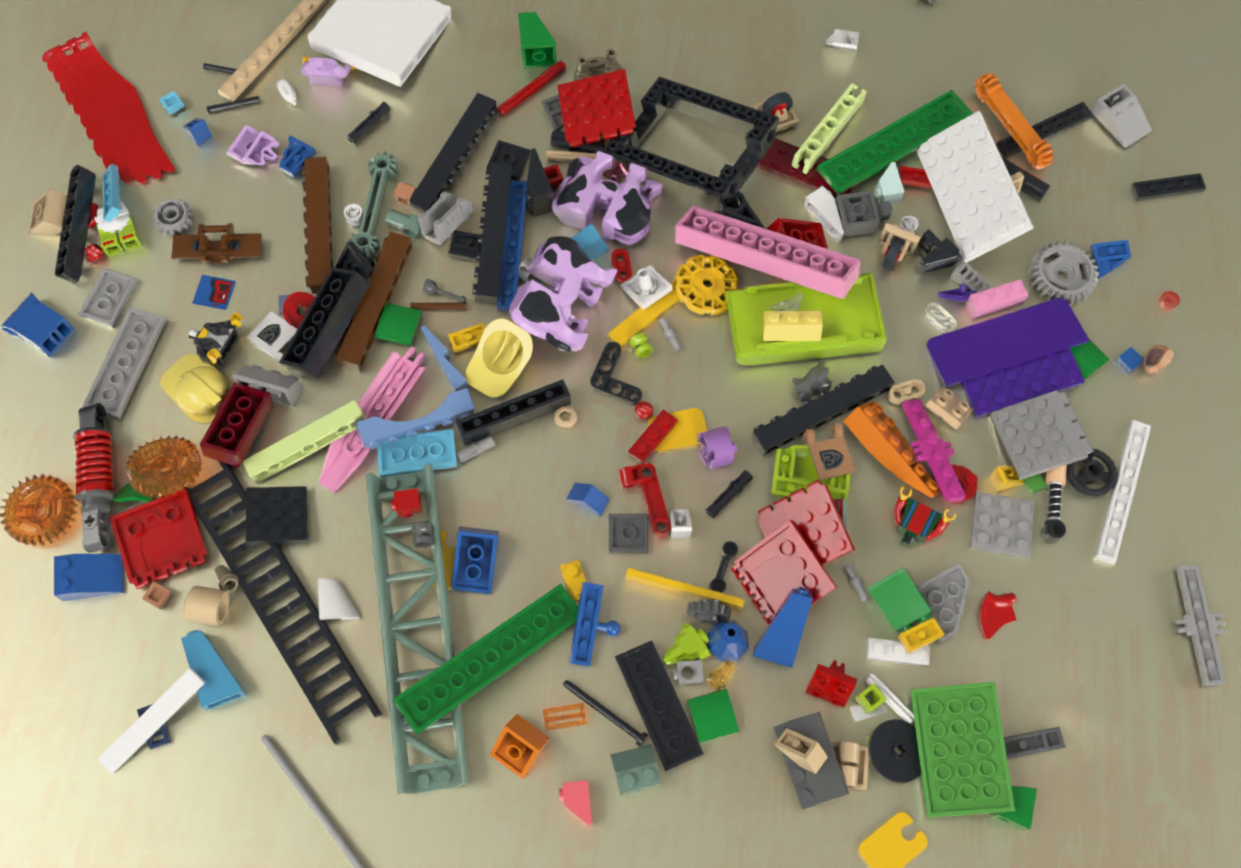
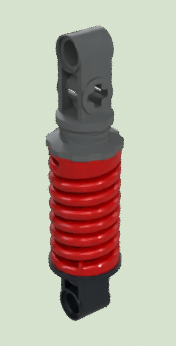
M95 403L79 409L80 429L73 433L76 459L75 500L82 504V545L88 553L107 549L111 545L109 528L110 506L108 503L114 500V485L112 483L113 457L111 456L113 432L106 428V410L101 403Z

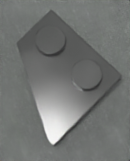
M559 95L541 102L551 127L555 131H558L563 126Z

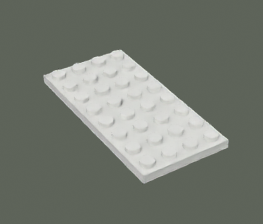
M980 111L929 138L926 143H923L917 149V153L965 263L1034 228Z

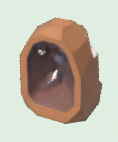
M1155 345L1150 348L1143 362L1146 373L1155 374L1158 370L1164 369L1166 365H1169L1174 356L1171 349L1162 345Z

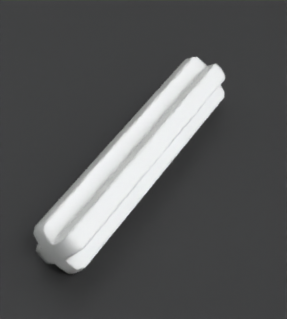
M874 673L866 679V683L869 686L873 683L887 699L885 702L904 721L910 724L914 721V713Z

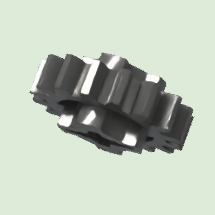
M703 598L699 599L698 602H689L686 614H689L688 616L694 619H698L697 622L717 625L719 621H729L731 609L721 605L718 600Z

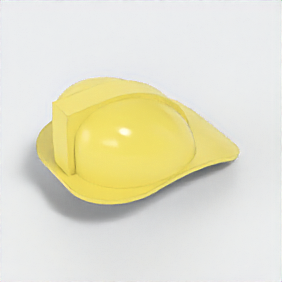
M507 319L492 321L485 328L478 347L466 369L465 377L468 384L492 398L504 395L516 381L532 355L533 341L530 334Z
M188 354L180 358L162 375L160 380L162 389L190 419L198 423H211L233 385L228 377L211 364L203 363L199 356L195 354Z

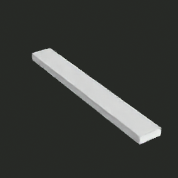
M1136 420L1130 422L1117 471V480L1111 493L1094 557L1113 565L1117 561L1151 430L1150 425Z

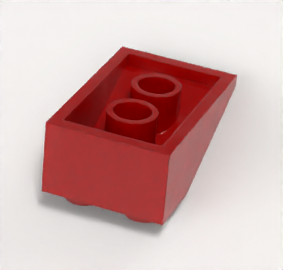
M777 218L766 228L767 230L828 249L821 223Z

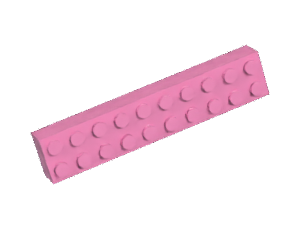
M692 206L676 224V243L834 297L844 299L859 277L860 259L700 207Z

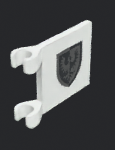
M271 311L246 338L279 363L283 356L280 352L292 340L297 329Z

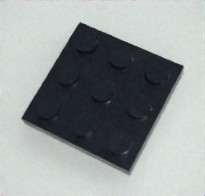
M307 486L246 488V545L307 543Z

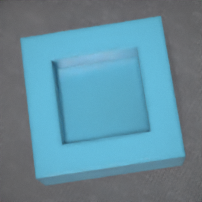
M174 91L159 99L169 115L185 107Z

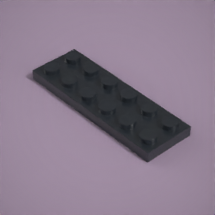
M651 640L615 656L618 667L665 772L704 755L653 641Z

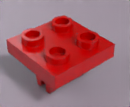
M833 660L830 667L817 664L805 692L844 708L856 686L857 679L845 674L844 663L837 666V660Z

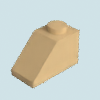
M788 728L785 729L775 743V746L796 764L815 774L828 758L817 741Z

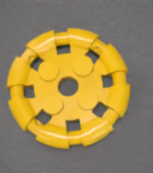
M704 254L687 259L685 264H681L675 275V291L681 303L684 302L689 310L701 315L708 313L712 316L727 311L725 291L739 290V279L733 267L730 268L725 260L714 255L704 256ZM704 263L709 264L710 268L704 267ZM703 281H710L712 286H704ZM725 283H728L731 287H725ZM691 294L695 297L694 300L689 297ZM721 296L725 298L724 301L720 299Z

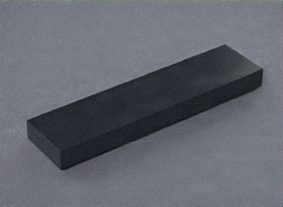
M1201 173L1134 182L1131 185L1136 201L1203 192L1206 189Z

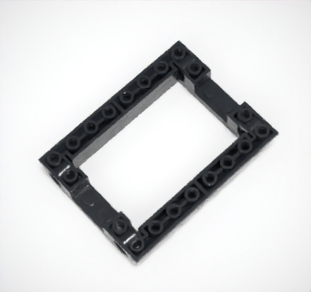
M659 76L641 99L643 111L635 121L636 128H633L634 133L621 136L620 131L617 132L618 137L612 138L602 152L624 162L645 167L648 171L722 199L731 198L737 195L772 146L779 117ZM668 108L746 135L745 141L747 146L734 166L725 164L718 178L639 149L638 147Z

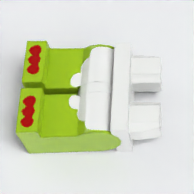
M123 202L119 203V207H121L119 215L114 217L111 222L103 220V208L98 209L97 217H94L100 234L101 247L107 256L124 252L123 247L127 251L142 246L133 216ZM135 240V242L132 244L127 243L129 241ZM117 246L115 249H109L110 247Z

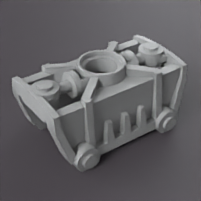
M443 192L440 195V199L425 214L421 213L417 218L422 235L425 239L442 245V242L447 237L450 238L451 233L458 229L462 222L468 220L469 215L477 209L468 199L457 198L451 193Z

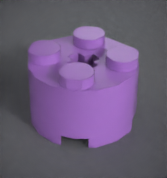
M727 426L714 428L698 434L697 442H701L702 451L699 452L706 467H710V470L734 462V454L737 453L736 444L730 440Z

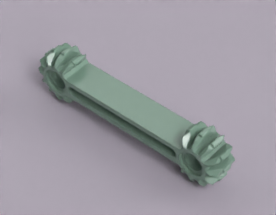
M377 152V156H371V161H368V172L373 177L359 233H352V238L348 241H353L367 258H371L370 255L376 256V251L380 249L379 238L374 235L388 178L395 179V173H398L397 160L394 159L392 154L387 155L386 152L382 155Z

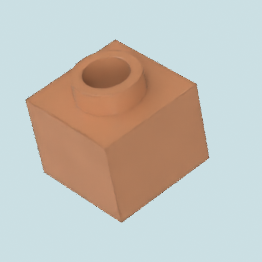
M398 182L393 193L395 202L410 207L409 200L416 188L409 183Z

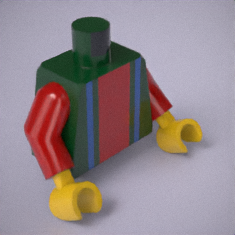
M904 485L900 487L901 496L896 501L893 515L894 522L898 526L897 532L904 535L900 542L903 546L911 548L914 541L922 544L924 540L930 541L938 537L949 525L948 521L955 519L957 512L953 517H949L947 512L950 508H947L944 512V518H941L943 514L910 498L912 495L911 488L909 493L904 494L902 493Z

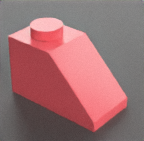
M588 780L562 783L563 788L559 789L560 802H564L565 807L587 826H592Z

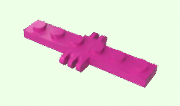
M921 400L905 401L902 407L918 441L910 444L911 448H916L913 452L915 455H918L916 457L917 461H928L946 502L962 501L966 496L948 459L950 455L955 453L954 449L950 448L952 446L951 443L943 442L942 439L938 438Z

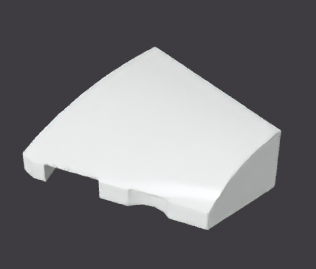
M318 579L320 620L341 618V621L360 619L358 611L338 580Z

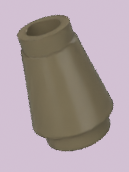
M224 565L217 566L214 573L219 588L228 592L235 590L238 586V577Z

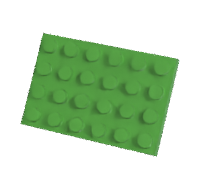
M995 682L911 689L927 818L1014 812V800Z

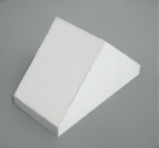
M669 509V521L671 523L670 539H690L692 526L689 509Z

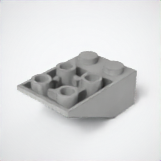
M1124 83L1099 98L1091 110L1093 115L1124 148L1132 145L1152 131L1136 95Z

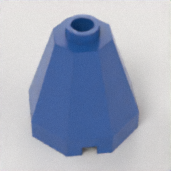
M735 620L719 621V624L714 625L707 633L709 639L708 650L719 662H737L749 649L748 631Z

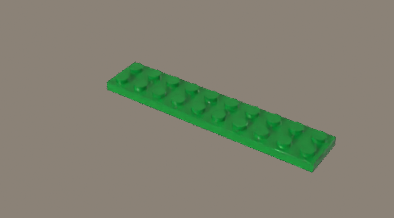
M951 89L817 166L816 170L837 195H840L885 169L891 162H897L916 151L929 138L974 113Z
M560 583L393 699L394 704L415 734H420L576 622L578 605Z

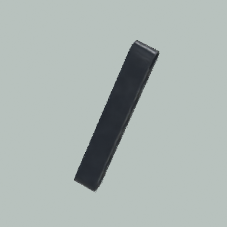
M80 165L74 166L70 173L55 267V276L72 284L79 281L82 273L96 180L94 172Z

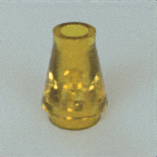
M727 660L709 674L708 683L718 691L721 688L724 689L736 669L735 664Z

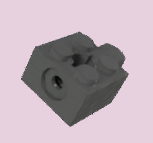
M873 191L837 195L835 201L844 231L843 237L876 233L880 221L889 220L893 211V207L889 202L876 203Z

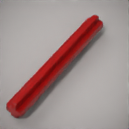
M562 60L558 61L497 107L498 112L502 116L508 113L564 71L566 64Z

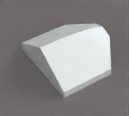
M836 29L827 38L826 45L856 52L859 32Z

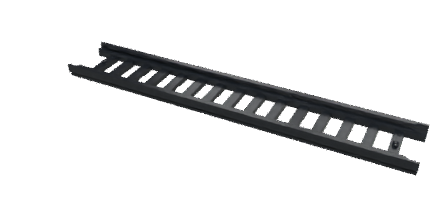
M218 461L223 470L192 489L185 478L182 477L179 479L182 489L188 490L192 505L230 570L238 577L239 585L334 744L338 745L337 743L341 739L333 726L367 704L375 718L382 716L383 714L326 621L319 619L318 608L278 544H269L271 548L237 567L233 559L256 545H246V542L229 552L224 543L246 530V520L221 535H218L215 527L246 509V491L231 466ZM229 478L232 486L202 504L199 503L196 496ZM238 493L242 501L209 520L205 513L206 511ZM276 555L280 562L279 565L250 583L246 582L243 577L244 574ZM283 572L287 573L290 578L289 581L257 600L253 593L254 590ZM296 588L300 595L298 598L269 616L266 615L263 607ZM306 604L310 613L280 632H276L272 625L273 623ZM315 620L320 629L287 650L282 641ZM326 637L330 644L329 647L301 665L297 666L292 657ZM333 654H336L340 663L307 684L302 674ZM346 670L351 680L320 700H317L312 691ZM356 687L361 697L328 718L323 708Z

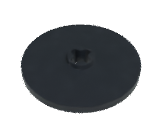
M892 719L879 724L873 730L868 743L869 758L875 770L883 778L894 783H907L918 778L922 773L915 726L899 719ZM898 747V749L902 751V754L898 755V752L895 751V748Z

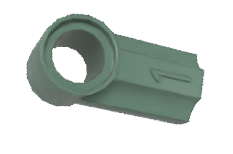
M394 209L388 211L385 220L387 225L402 230L405 235L411 238H416L421 230L417 219L418 215L410 214L409 216Z

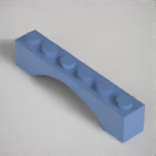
M465 388L449 393L445 401L436 410L419 419L390 421L375 416L356 422V430L363 449L367 447L374 449L383 442L393 443L402 436L412 437L421 430L427 432L435 429V426L440 424L443 426L450 425L454 422L453 420L472 415L475 407L468 389Z

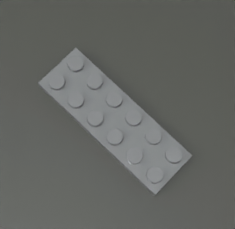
M129 307L82 405L83 407L101 403L106 410V415L121 418L166 322L165 317Z

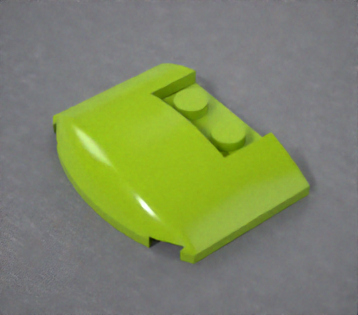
M791 445L783 450L781 448L777 449L771 495L778 498L788 496L791 500L790 494L803 487L808 493L806 486L818 480L808 445ZM850 474L821 480L822 485L828 486L833 500L847 499L848 503Z

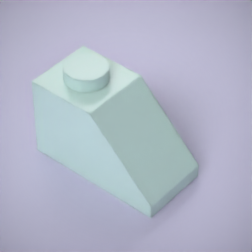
M891 162L875 188V197L879 199L880 203L900 202L904 195V189L895 162Z

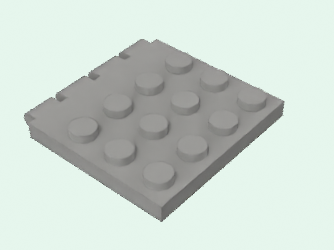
M1056 390L990 412L991 419L1019 480L1086 459L1088 454L1094 451L1088 438H1085L1086 434L1081 423L1077 422L1078 417L1073 407L1069 406L1071 403L1065 392L1058 393Z

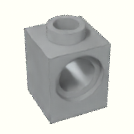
M702 660L677 662L676 668H673V679L677 680L678 686L702 685L704 681ZM690 669L693 672V676L686 678L683 676L682 671Z

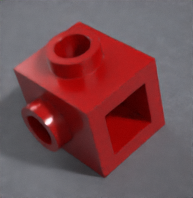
M418 488L394 492V499H391L392 510H396L398 516L409 518L414 514L422 513Z

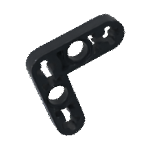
M609 342L605 346L591 376V389L602 395L635 406L642 400V391L638 387L611 377L621 356V346L617 342ZM615 348L616 352L613 353L612 359H610V350ZM608 363L611 365V369L604 371L601 369V365ZM600 375H602V384L596 386V382L599 381ZM617 385L621 388V392L613 393L611 388ZM633 393L637 394V397H635L634 399H630Z

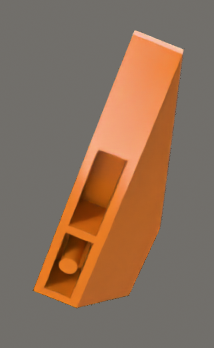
M872 401L858 406L843 421L863 446L898 478L930 498L941 493L938 484L930 476L922 462L917 461V455L914 454L913 449L895 426L894 420L883 412L880 404Z

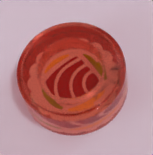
M1166 291L1160 296L1159 303L1164 309L1173 310L1180 303V298L1177 293Z

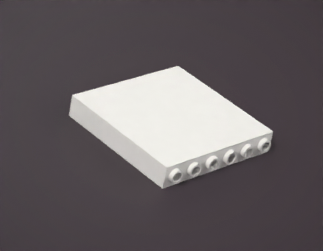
M336 0L334 5L327 10L325 16L318 21L316 27L309 32L310 48L401 87L451 21V7L435 0Z

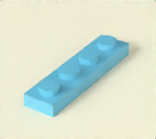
M110 164L102 176L103 220L108 222L117 217L121 211V207H119L120 185L118 182L120 175L118 174V166Z

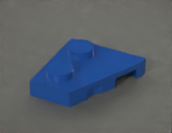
M290 135L288 138V148L284 150V156L279 167L281 171L294 178L302 170V166H305V158H313L317 152L313 147Z
M1128 240L1096 243L1090 246L1092 258L1095 260L1094 265L1098 266L1096 270L1099 272L1098 279L1131 258Z

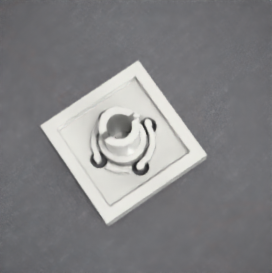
M651 265L640 269L636 275L621 284L622 289L643 310L673 290L672 285Z

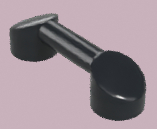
M728 541L721 547L722 559L716 577L709 583L710 590L720 593L725 591L726 582L723 578L729 560L738 552L736 543Z

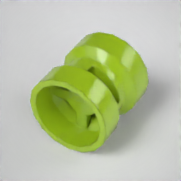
M639 333L629 340V344L635 349L638 359L647 357L654 351L652 345L648 343L645 333Z

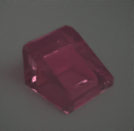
M613 161L612 168L605 170L602 175L609 180L620 183L628 172L623 163Z

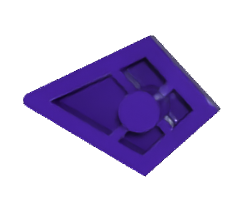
M960 284L957 289L938 292V297L964 302L968 300L970 295L977 292L968 289L967 284Z

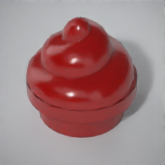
M91 243L90 246L87 245L85 252L88 262L98 261L104 257L102 247L95 243Z
M642 401L635 406L637 418L647 420L652 417L654 409L649 402Z

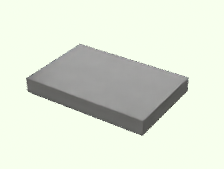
M103 268L78 315L114 328L139 282L138 279Z

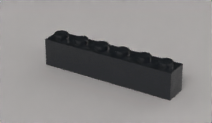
M562 379L456 420V424L464 445H468L489 435L491 436L557 410L562 406L570 405L571 395Z

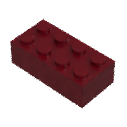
M234 382L200 443L203 456L240 468L243 463L242 461L247 456L273 407L270 393Z

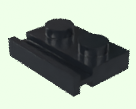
M454 230L450 250L448 251L449 257L479 262L476 261L477 250H481V245H478L479 235Z

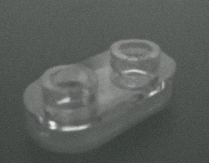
M929 303L924 310L925 319L941 334L950 333L955 330L957 326L955 318L940 304Z

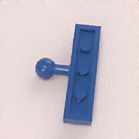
M582 582L568 663L590 666L596 630L605 631L611 637L617 636L621 631V626L617 621L612 620L608 623L598 622L604 585Z

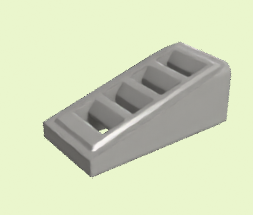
M964 261L953 271L950 277L959 285L967 284L968 289L974 290L977 293L976 289L979 285L982 286L979 292L988 290L991 287Z

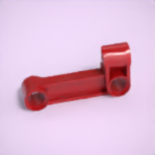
M643 463L619 469L617 472L622 489L641 487L654 536L658 539L667 538L670 534L671 523L654 465ZM648 471L652 475L649 477H645L642 475V473ZM664 525L667 529L659 531L657 526Z

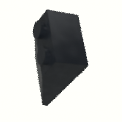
M535 148L531 151L526 183L527 191H525L527 209L532 211L534 217L552 212V202L554 201L552 188Z

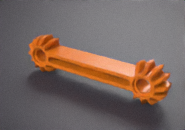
M986 73L975 80L976 85L974 88L976 89L975 93L978 95V99H981L982 103H987L1026 154L1025 159L1028 160V165H1031L1033 169L1040 170L1053 163L1055 156L1052 153L1053 149L1050 147L1051 143L1047 144V140H1042L1001 88L1002 83L999 82V77L996 78L995 73Z

